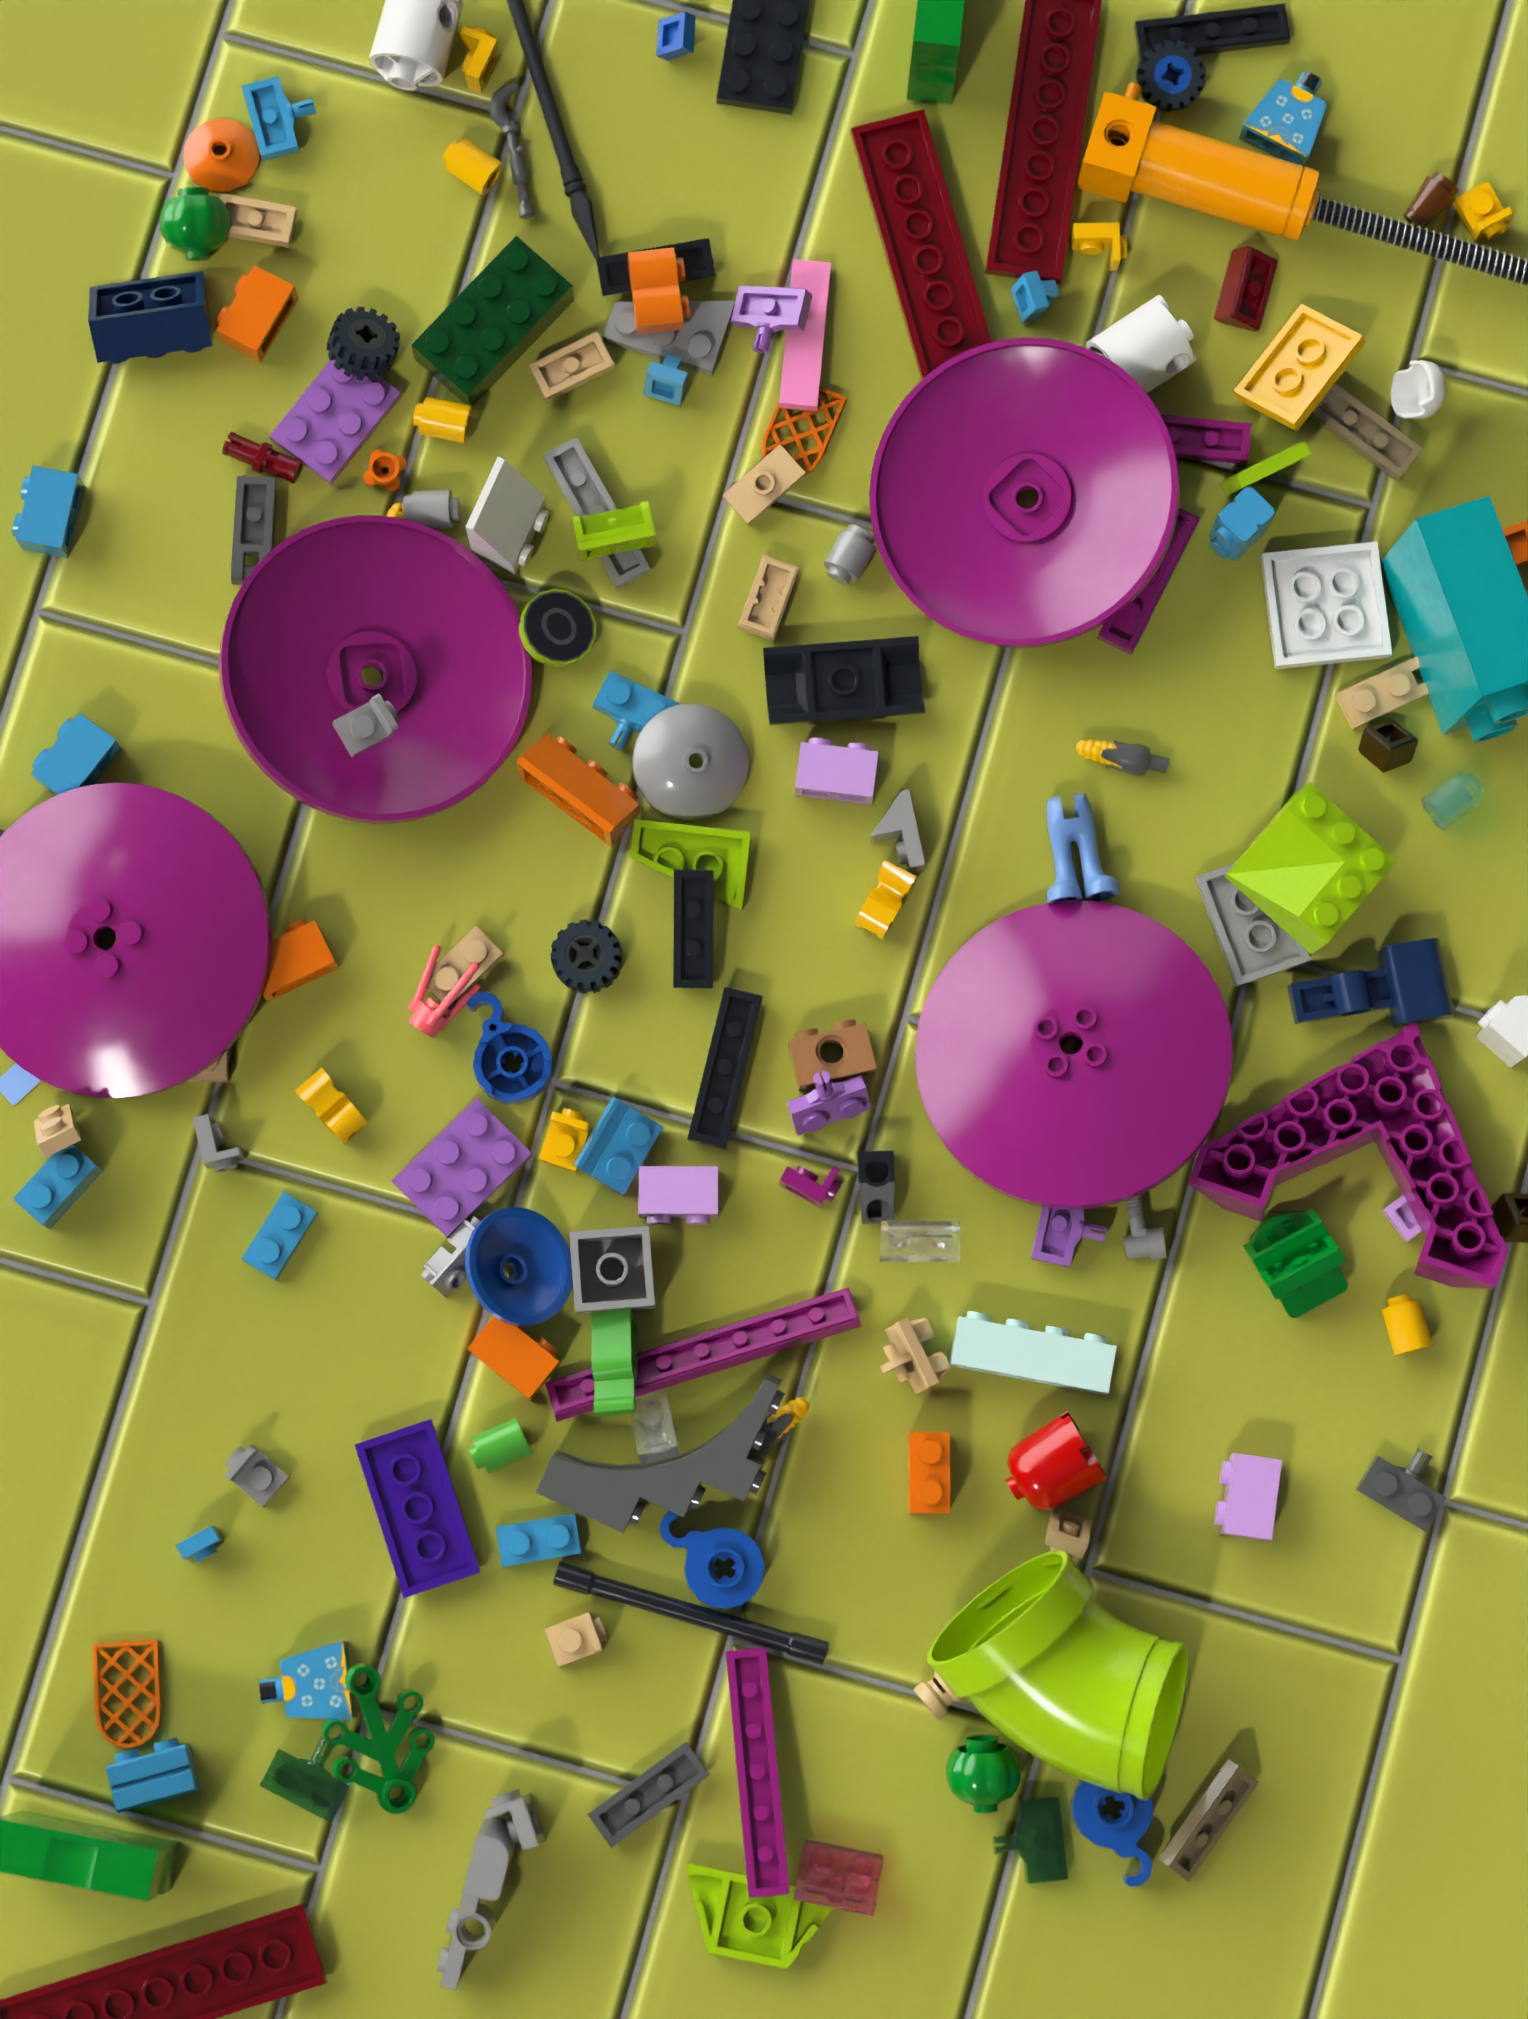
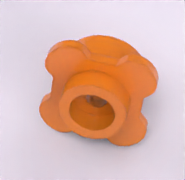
M375 450L370 454L369 470L363 475L364 481L368 486L379 485L385 487L388 492H395L401 486L399 478L401 472L407 468V462L400 455L395 457L393 454L383 450ZM388 468L389 472L387 474H383L382 469Z

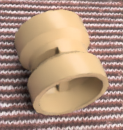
M935 1671L934 1677L929 1682H921L913 1689L938 1721L948 1713V1707L951 1704L961 1702L966 1698L953 1695ZM941 1688L945 1690L944 1694L940 1691Z

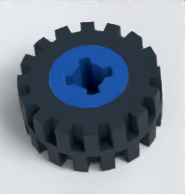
M1167 40L1151 47L1140 59L1135 73L1137 84L1142 87V100L1156 106V109H1160L1162 112L1178 111L1189 106L1201 94L1206 82V67L1203 66L1202 62L1204 60L1202 56L1195 52L1196 49L1193 46L1189 47L1183 41Z

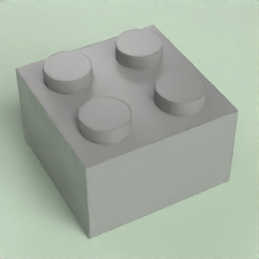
M649 1226L569 1232L576 1315H588L591 1312L631 1309V1311L656 1309Z

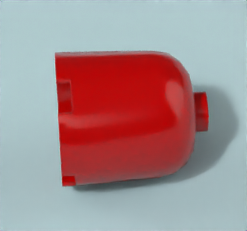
M1068 1411L1019 1441L1012 1447L1008 1455L1007 1465L1012 1476L1006 1479V1483L1017 1500L1025 1497L1032 1507L1039 1510L1049 1511L1057 1508L1108 1480L1089 1445L1086 1446L1078 1432L1080 1429Z

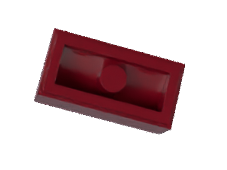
M1249 245L1234 249L1230 255L1214 319L1224 324L1258 332L1278 260Z

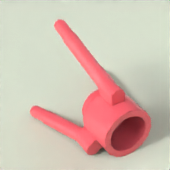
M434 945L415 997L407 1007L414 1012L408 1021L432 1038H435L439 1030L443 1031L450 1020L467 1004L468 999L477 994L482 988L480 983H476L448 1010L452 1002L479 969V964L474 962L441 1003L431 997L425 1003L423 1002L441 950L440 945Z

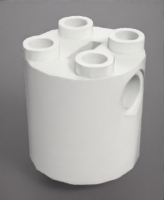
M385 0L369 57L370 64L391 85L399 89L413 91L418 86L430 87L439 85L444 79L464 2L462 0Z
M1160 295L1149 300L1086 342L1087 349L1104 356L1118 365L1147 394L1196 361V355L1189 344V341L1194 339L1192 330L1183 319L1176 321L1171 314L1167 302Z

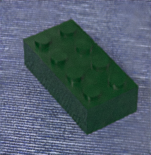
M515 236L411 344L414 359L464 404L473 407L573 303V285L519 237Z

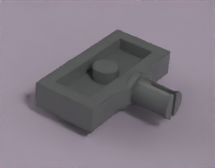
M1419 1448L1407 1468L1394 1466L1376 1455L1356 1487V1490L1425 1532H1427L1446 1500V1497L1431 1489L1420 1477L1433 1457Z

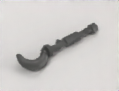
M507 84L494 93L490 101L489 111L492 120L502 128V135L508 137V147L511 153V159L509 160L513 183L518 189V198L521 205L518 208L521 219H528L534 217L535 213L533 205L529 202L530 197L526 186L528 177L524 157L521 156L525 149L520 145L518 146L519 140L517 135L521 133V126L518 125L516 120L509 118L505 111L508 97L518 91L519 86L518 84Z

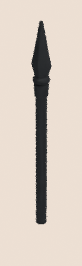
M507 0L561 168L560 173L565 187L564 193L570 198L571 214L594 258L600 257L592 202L586 194L587 187L583 182L578 166L575 165L523 0Z

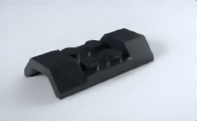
M918 636L763 648L769 726L796 723L818 724L883 719L887 716L925 714L921 687Z

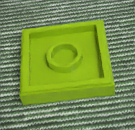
M1306 442L1298 443L1222 481L1221 486L1225 495L1228 496L1312 454Z

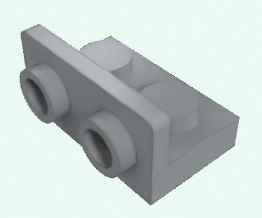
M519 1789L491 1799L493 1806L485 1810L487 1819L510 1811L512 1817L507 1820L508 1830L513 1843L520 1842L522 1850L538 1846L546 1840L531 1793L521 1796Z

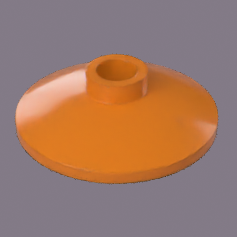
M214 119L203 123L191 133L184 148V163L189 176L197 185L208 188V191L227 193L242 188L254 177L260 163V150L255 136L246 126L230 119ZM218 146L227 148L226 153L221 156L215 155L213 152Z

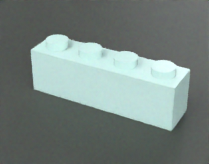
M967 1311V1317L959 1316L957 1319L949 1361L952 1367L1100 1395L1109 1393L1117 1346L1108 1344V1337L1085 1333L1083 1340L1068 1337L1069 1330L1053 1326H1046L1045 1332L1029 1329V1322L1016 1319H1006V1325L990 1322L991 1315Z

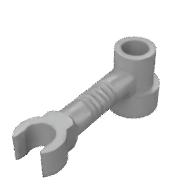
M1139 1195L1127 1200L1131 1235L1123 1236L1127 1260L1150 1257L1151 1260L1167 1258L1163 1228L1146 1229L1144 1211L1142 1210V1196Z

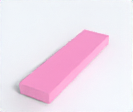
M793 259L790 288L807 289L812 294V300L804 331L786 330L779 408L817 411L831 263Z

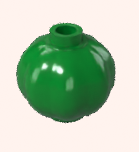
M188 187L179 189L178 197L170 198L161 211L160 230L165 242L172 249L185 253L186 260L188 261L208 260L209 252L221 247L228 238L231 225L230 213L219 197L209 195L208 188Z
M986 1734L966 1737V1744L956 1747L950 1755L946 1765V1777L952 1793L959 1800L973 1805L974 1812L992 1813L998 1810L997 1804L1011 1798L1017 1791L1021 1782V1765L1016 1754L1007 1744L998 1743L997 1736Z

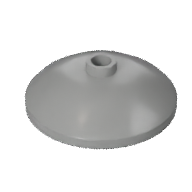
M689 703L669 707L656 714L646 723L635 742L632 767L636 784L643 797L651 806L669 817L694 821L715 816L728 808L736 800L746 782L749 758L745 740L732 720L712 707ZM693 753L698 754L701 758L699 768H693L689 764V757Z

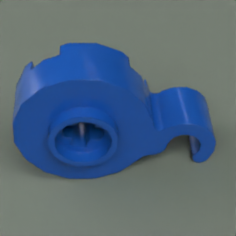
M488 992L474 994L467 1001L471 1012H476L481 1006H489L493 1009L492 1016L484 1021L482 1025L483 1035L474 1053L473 1069L479 1085L489 1097L503 1104L519 1105L534 1100L546 1089L552 1077L553 1060L547 1042L534 1029L514 1023H503V1008L495 995ZM514 1054L515 1059L520 1056L524 1059V1062L520 1064L521 1070L519 1072L512 1073L511 1070L506 1072L502 1069L507 1065V1056Z
M670 1511L663 1517L660 1524L661 1536L670 1546L687 1549L684 1572L689 1588L699 1600L711 1607L728 1609L743 1605L756 1594L763 1581L765 1565L761 1550L751 1537L737 1529L718 1528L704 1533L693 1530L682 1538H675L670 1534L669 1528L670 1524L679 1515ZM730 1557L735 1562L732 1568L736 1573L732 1578L726 1575L721 1579L717 1578L714 1575V1572L717 1570L713 1566L714 1562L718 1558L725 1561Z
M1080 1780L1074 1789L1073 1797H1071L1070 1801L1072 1820L1079 1832L1095 1845L1113 1849L1120 1857L1128 1858L1134 1856L1139 1860V1870L1133 1875L1123 1876L1122 1880L1126 1885L1139 1886L1146 1882L1151 1874L1152 1864L1148 1854L1137 1847V1842L1150 1827L1154 1812L1152 1796L1148 1800H1142L1132 1794H1120ZM1111 1795L1115 1801L1122 1802V1809L1118 1810L1119 1815L1115 1818H1112L1109 1813L1103 1814L1101 1810V1805L1107 1804L1105 1798Z

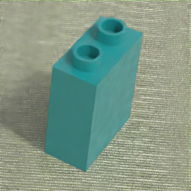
M1486 496L1416 518L1380 562L1383 576L1414 657L1417 656L1420 665L1419 672L1423 683H1426L1429 692L1428 696L1442 734L1445 735L1468 727L1474 743L1484 742L1518 727L1516 719L1528 714V596L1491 498Z

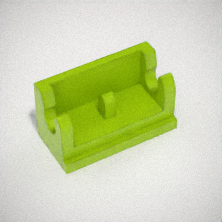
M648 501L640 502V505L583 517L579 515L571 517L580 561L656 546V535Z

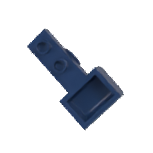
M1430 938L1385 946L1378 951L1381 969L1349 971L1328 978L1288 985L1294 1023L1301 1024L1386 1009L1390 1010L1393 1028L1407 1026L1416 1021V1024L1452 1018L1454 1011L1439 939Z

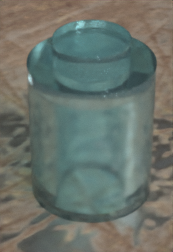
M1459 771L1422 797L1421 802L1431 820L1439 828L1445 830L1483 803L1481 794L1484 793V788L1475 775L1472 773L1466 775L1464 772Z

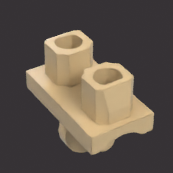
M907 1317L885 1329L891 1344L883 1347L889 1362L880 1366L881 1372L885 1374L894 1370L900 1383L909 1380L915 1395L939 1383L938 1379L951 1370L945 1354L941 1351L929 1357L924 1352L921 1343L934 1337L933 1329L926 1317L909 1321Z

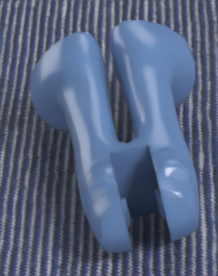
M1074 793V813L1076 818L1064 819V811L1059 796L1047 800V827L1055 868V883L1047 890L1048 904H1053L1056 901L1082 900L1081 889L1077 882L1072 857L1071 843L1073 841L1077 843L1079 849L1085 901L1098 902L1115 897L1121 893L1118 880L1105 875L1102 869L1097 846L1094 816L1086 794Z

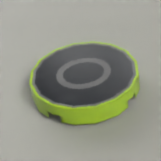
M551 589L539 593L524 607L520 618L519 636L524 648L535 660L554 665L553 667H566L577 663L590 651L596 638V622L591 609L580 597L566 590Z

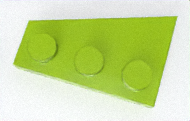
M634 819L630 852L631 859L674 878V870H714V897L743 910L751 832Z

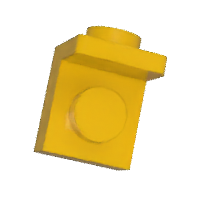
M463 26L460 31L462 45L472 51H469L465 58L462 72L465 73L468 88L482 94L500 56L498 41L491 32L484 28L474 27V29Z
M1488 181L1456 197L1453 203L1474 242L1484 237L1492 240L1508 230L1507 225L1514 215L1511 207L1503 208Z
M1120 223L1073 224L1070 235L1071 250H1080L1082 254L1086 255L1100 254L1103 250H1109V270L1117 271L1120 260L1127 257V236H1120Z
M563 1108L561 1114L552 1111L551 1122L538 1160L576 1173L578 1168L574 1167L573 1164L588 1140L591 1131L590 1123L584 1122L585 1115Z

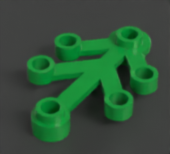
M359 1663L348 1670L345 1684L347 1689L359 1699L371 1739L349 1730L342 1721L335 1718L328 1719L323 1723L321 1735L331 1745H344L378 1761L382 1773L381 1777L363 1770L354 1759L349 1756H342L333 1764V1773L336 1778L344 1783L354 1782L375 1792L379 1805L385 1811L392 1814L403 1813L410 1809L416 1800L417 1788L413 1778L425 1754L433 1748L435 1737L425 1727L412 1729L408 1735V1744L411 1748L398 1770L394 1756L414 1715L422 1710L423 1698L412 1689L401 1691L396 1699L398 1711L388 1731H386L375 1696L381 1685L380 1675L370 1665ZM359 1673H366V1682L361 1686H356L355 1677ZM409 1696H414L416 1699L415 1705L410 1709H405V1699ZM334 1725H339L341 1728L340 1734L336 1738H330V1728ZM425 1733L427 1735L426 1743L420 1747L416 1746L415 1741L418 1735ZM346 1763H351V1773L347 1776H341V1767ZM394 1786H401L400 1796L391 1799L390 1790Z

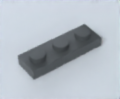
M685 1742L587 1815L612 1848L710 1774L689 1744Z

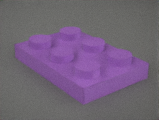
M335 360L329 361L269 435L272 442L295 459L302 460L301 463L330 485L334 483L402 398L401 392L379 375H377L375 380L370 381L367 376H364L363 380H357L355 374H351L348 377L344 375L345 369L337 370L334 367Z
M476 1098L392 1182L449 1238L465 1219L467 1220L532 1156V1153Z

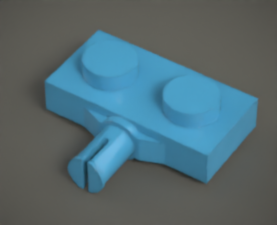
M279 76L243 85L242 89L262 161L300 152L294 133L295 119L317 114L313 99L310 98L309 100L290 104L283 94Z
M609 671L593 702V709L610 716L618 724L608 744L613 748L617 744V750L623 751L632 731L640 733L646 723L656 714L669 707L680 705V703Z

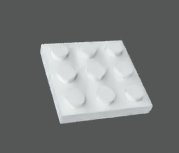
M1378 542L1262 553L1260 558L1275 669L1391 657L1392 648Z

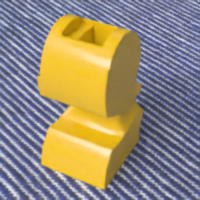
M884 860L878 874V885L876 888L871 889L855 927L859 929L862 927L878 935L877 938L883 940L897 913L900 912L903 906L904 897L909 895L917 877Z
M322 1067L295 1090L304 1103L316 1111V1116L331 1133L334 1132L344 1145L349 1143V1139L361 1128L369 1125L345 1094L334 1087V1082Z

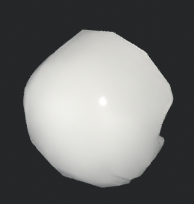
M1424 360L1410 361V368L1397 371L1393 377L1390 390L1391 405L1397 416L1407 419H1425L1435 414L1445 400L1446 379L1437 364Z

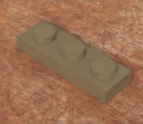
M1334 383L1310 414L1312 419L1397 482L1400 481L1424 449L1336 383Z
M1228 1759L1221 1770L1216 1773L1212 1783L1200 1800L1192 1807L1188 1817L1174 1837L1169 1840L1158 1859L1189 1882L1259 1782L1240 1766Z

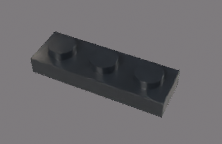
M709 238L637 250L646 251L674 247L675 257L683 258L685 281H680L679 283L716 276ZM628 252L595 258L602 296L632 291Z
M674 870L673 988H713L714 870Z

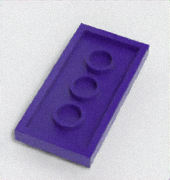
M432 1419L355 1444L403 1598L481 1573Z

